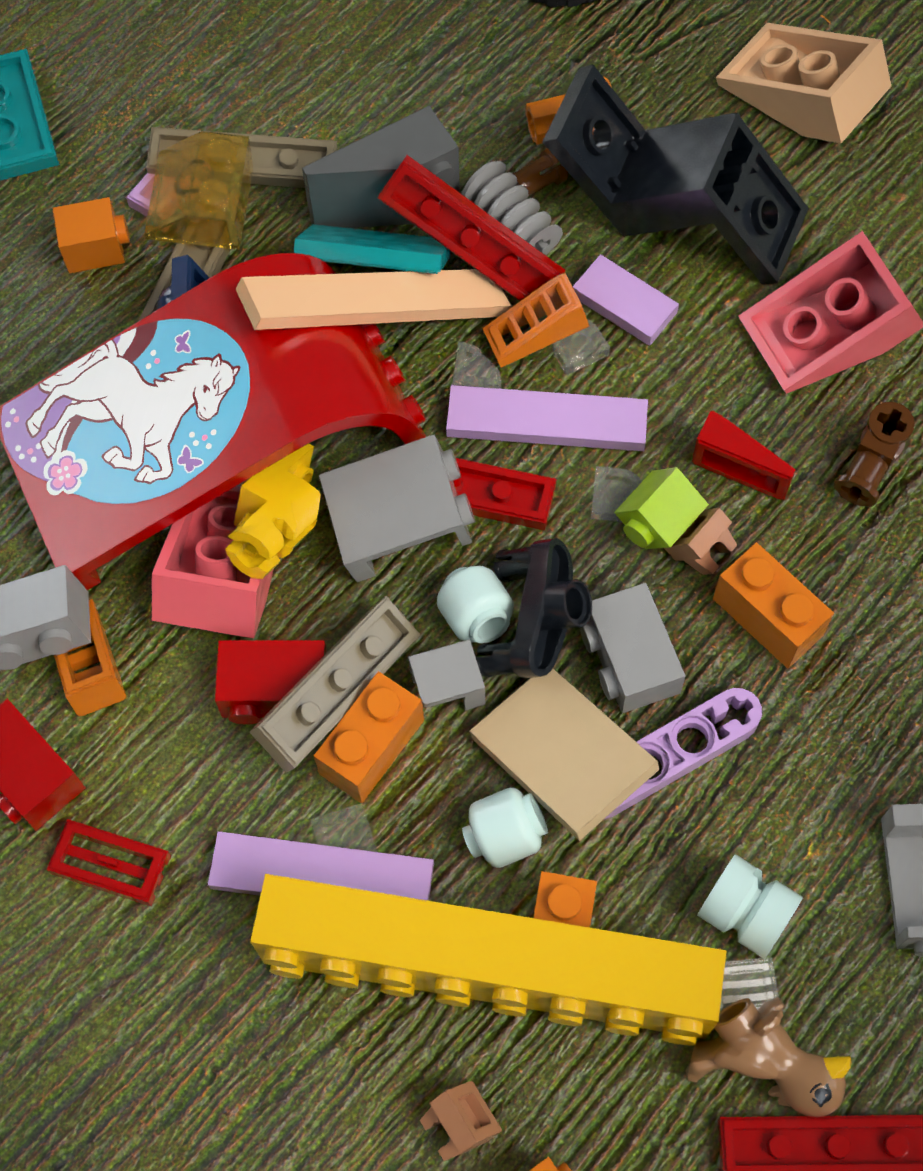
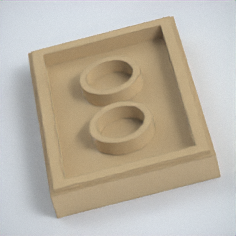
M554 669L545 676L530 678L470 730L472 739L528 793H531L579 841L659 770L658 761Z

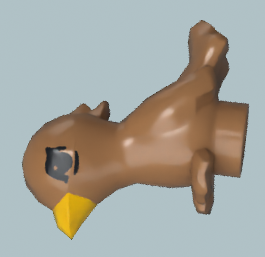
M779 997L766 1001L758 1010L751 999L745 998L732 1003L719 1013V1021L714 1027L718 1033V1038L711 1041L697 1042L694 1045L692 1057L685 1071L687 1081L697 1082L707 1073L721 1069H728L756 1079H773L777 1085L773 1086L768 1091V1094L779 1097V1105L792 1107L795 1111L805 1116L821 1117L834 1112L843 1102L846 1091L845 1076L851 1068V1056L823 1057L805 1052L795 1046L790 1036L780 1024L783 1017L782 1009L784 1004Z

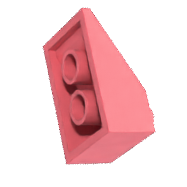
M863 231L738 315L786 393L882 355L923 328L922 319Z
M235 486L172 524L152 572V621L255 638L266 605L273 570L263 579L251 578L240 572L227 556L225 548L233 541L228 536L237 527L234 525L241 486Z

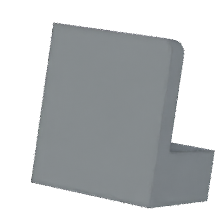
M470 639L408 657L410 674L413 683H416L424 707L435 706L459 698L462 699L465 710L485 705V685Z

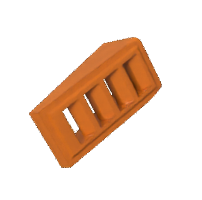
M563 273L539 287L482 329L502 368L589 327V323L566 273ZM547 315V317L544 320L539 322V318ZM529 324L531 329L523 334L520 327ZM511 332L514 341L506 346L502 336Z
M93 599L89 600L91 643L70 649L64 654L54 655L65 697L78 716H85L121 702L126 698L123 683ZM92 643L95 644V645H93V646H91V647H88V648H86V649L80 650V651H78V652H75V653L69 655V652H72V651H74V650L80 649V648L85 647V646H87V645H90V644H92ZM100 662V665H97L95 667L89 668L76 674L74 672Z

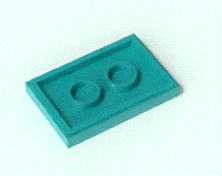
M27 48L0 55L1 181L60 165Z
M312 224L297 236L294 243V253L311 255L326 262L433 274L441 272L451 257V251L432 237Z

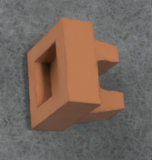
M720 508L705 509L670 548L664 549L675 561H685L702 575L714 574L719 566L711 558L710 548L714 545L720 553L732 552L737 546L728 530L732 521Z
M472 1080L444 1091L429 1103L431 1105L430 1109L420 1119L425 1130L442 1124L450 1137L449 1142L438 1150L443 1161L485 1144L503 1131Z

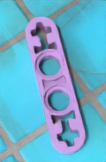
M743 688L726 690L638 740L637 743L660 761L662 772L656 778L648 779L605 819L614 817L748 739L755 733L762 717V706L759 699L752 692ZM731 704L736 710L745 708L748 711L744 720L745 724L742 725L737 719L731 720L721 727L719 735L723 739H718L714 725L726 717L729 709L728 705ZM709 715L711 717V722L708 718H706V716ZM686 728L698 729L705 735L707 746L698 753L686 752L677 742L678 733Z

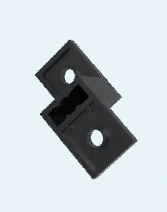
M592 64L578 68L543 139V144L623 237L714 224L762 285L779 282L809 208L738 112L645 130Z

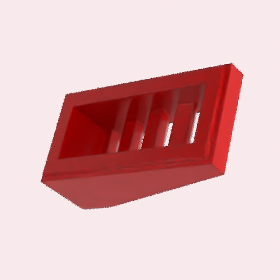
M712 410L697 437L692 457L693 464L779 500H785L796 471L795 468L735 424Z

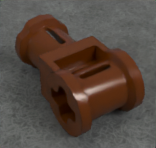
M883 402L871 411L867 426L860 436V445L846 474L838 476L834 483V489L842 498L858 506L872 507L876 504L879 498L877 488L882 478H884L892 461L898 459L902 454L906 441L913 433L915 426L914 417L908 408L896 402ZM882 431H888L891 433V436L884 434Z

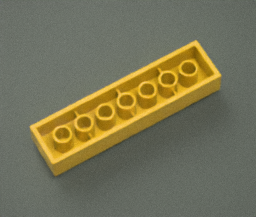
M265 874L250 941L263 963L271 965L269 972L282 977L301 979L303 978L304 971L326 974V983L340 987L358 988L359 980L381 984V992L393 996L410 998L414 996V990L437 993L436 1001L446 1005L469 1007L470 999L493 1003L492 1011L504 1015L523 1017L526 1015V1009L549 1012L548 1020L557 1024L582 1026L584 1018L605 1022V1030L611 1033L637 1036L639 1035V1028L662 1032L661 1039L663 1041L689 1046L696 1045V1038L706 1039L719 1021L727 950Z

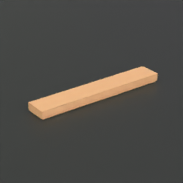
M477 269L441 270L438 274L407 271L242 277L236 287L238 296L254 330L499 317L511 307L502 288Z

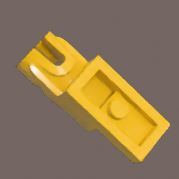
M309 443L252 476L241 486L234 525L237 527L228 536L233 541L225 550L232 564L240 572L251 578L263 579L278 566L280 558L289 555L293 551V547L316 525L321 494L310 484L313 476L310 462L314 446Z

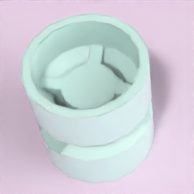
M735 854L713 887L697 916L723 933L734 928L738 931V942L765 959L803 897L777 880L765 884L762 882V871Z

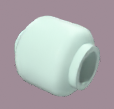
M484 566L462 567L454 570L447 576L437 595L438 609L460 640L470 639L471 643H488L500 637L510 624L514 607L513 600L495 573Z
M506 788L471 804L468 816L470 825L462 828L466 845L472 856L477 858L483 855L485 860L495 868L507 866L537 853L542 844L541 836L548 833L544 816L534 796L531 793L524 796L516 788Z

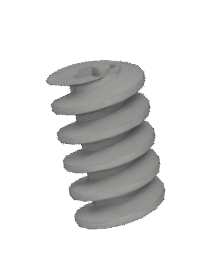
M492 161L480 167L466 183L462 195L544 255H547L560 241L563 235L562 228L556 224L550 225L551 216L545 211L538 212L540 203L534 198L527 199L529 196L528 189L522 185L516 186L517 177L511 172L505 173L506 165L503 162Z

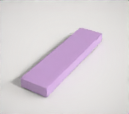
M451 385L446 433L447 437L644 451L648 399Z
M218 832L208 886L214 890L260 896L265 874L429 901L434 860Z

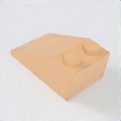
M766 23L716 77L717 84L801 136L842 143L891 87L881 39Z

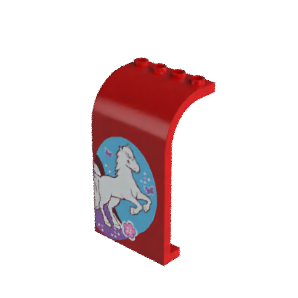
M280 253L257 257L234 265L205 280L0 406L1 442L55 568L66 565L85 589L89 590L101 583L96 571L100 566L299 448L326 435L349 428L378 426L392 430L405 444L426 437L420 426L421 423L427 420L426 416L412 394L408 397L404 396L399 384L406 381L391 355L384 358L378 346L383 344L385 340L376 324L254 330L236 291V287L242 277L336 274L326 262L306 254Z

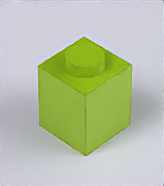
M677 467L651 471L614 513L625 525L623 530L626 536L637 546L645 549L670 548L709 504Z

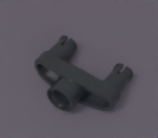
M558 538L538 540L529 547L512 550L503 549L497 552L495 558L500 560L499 562H494V571L497 578L502 582H511L518 579H526L514 641L499 644L486 643L478 647V654L490 655L476 657L482 677L488 678L495 675L516 674L521 678H533L547 675L552 671L557 661L567 629L585 626L590 620L592 614L591 594L583 581L573 579V564L570 552L566 545Z

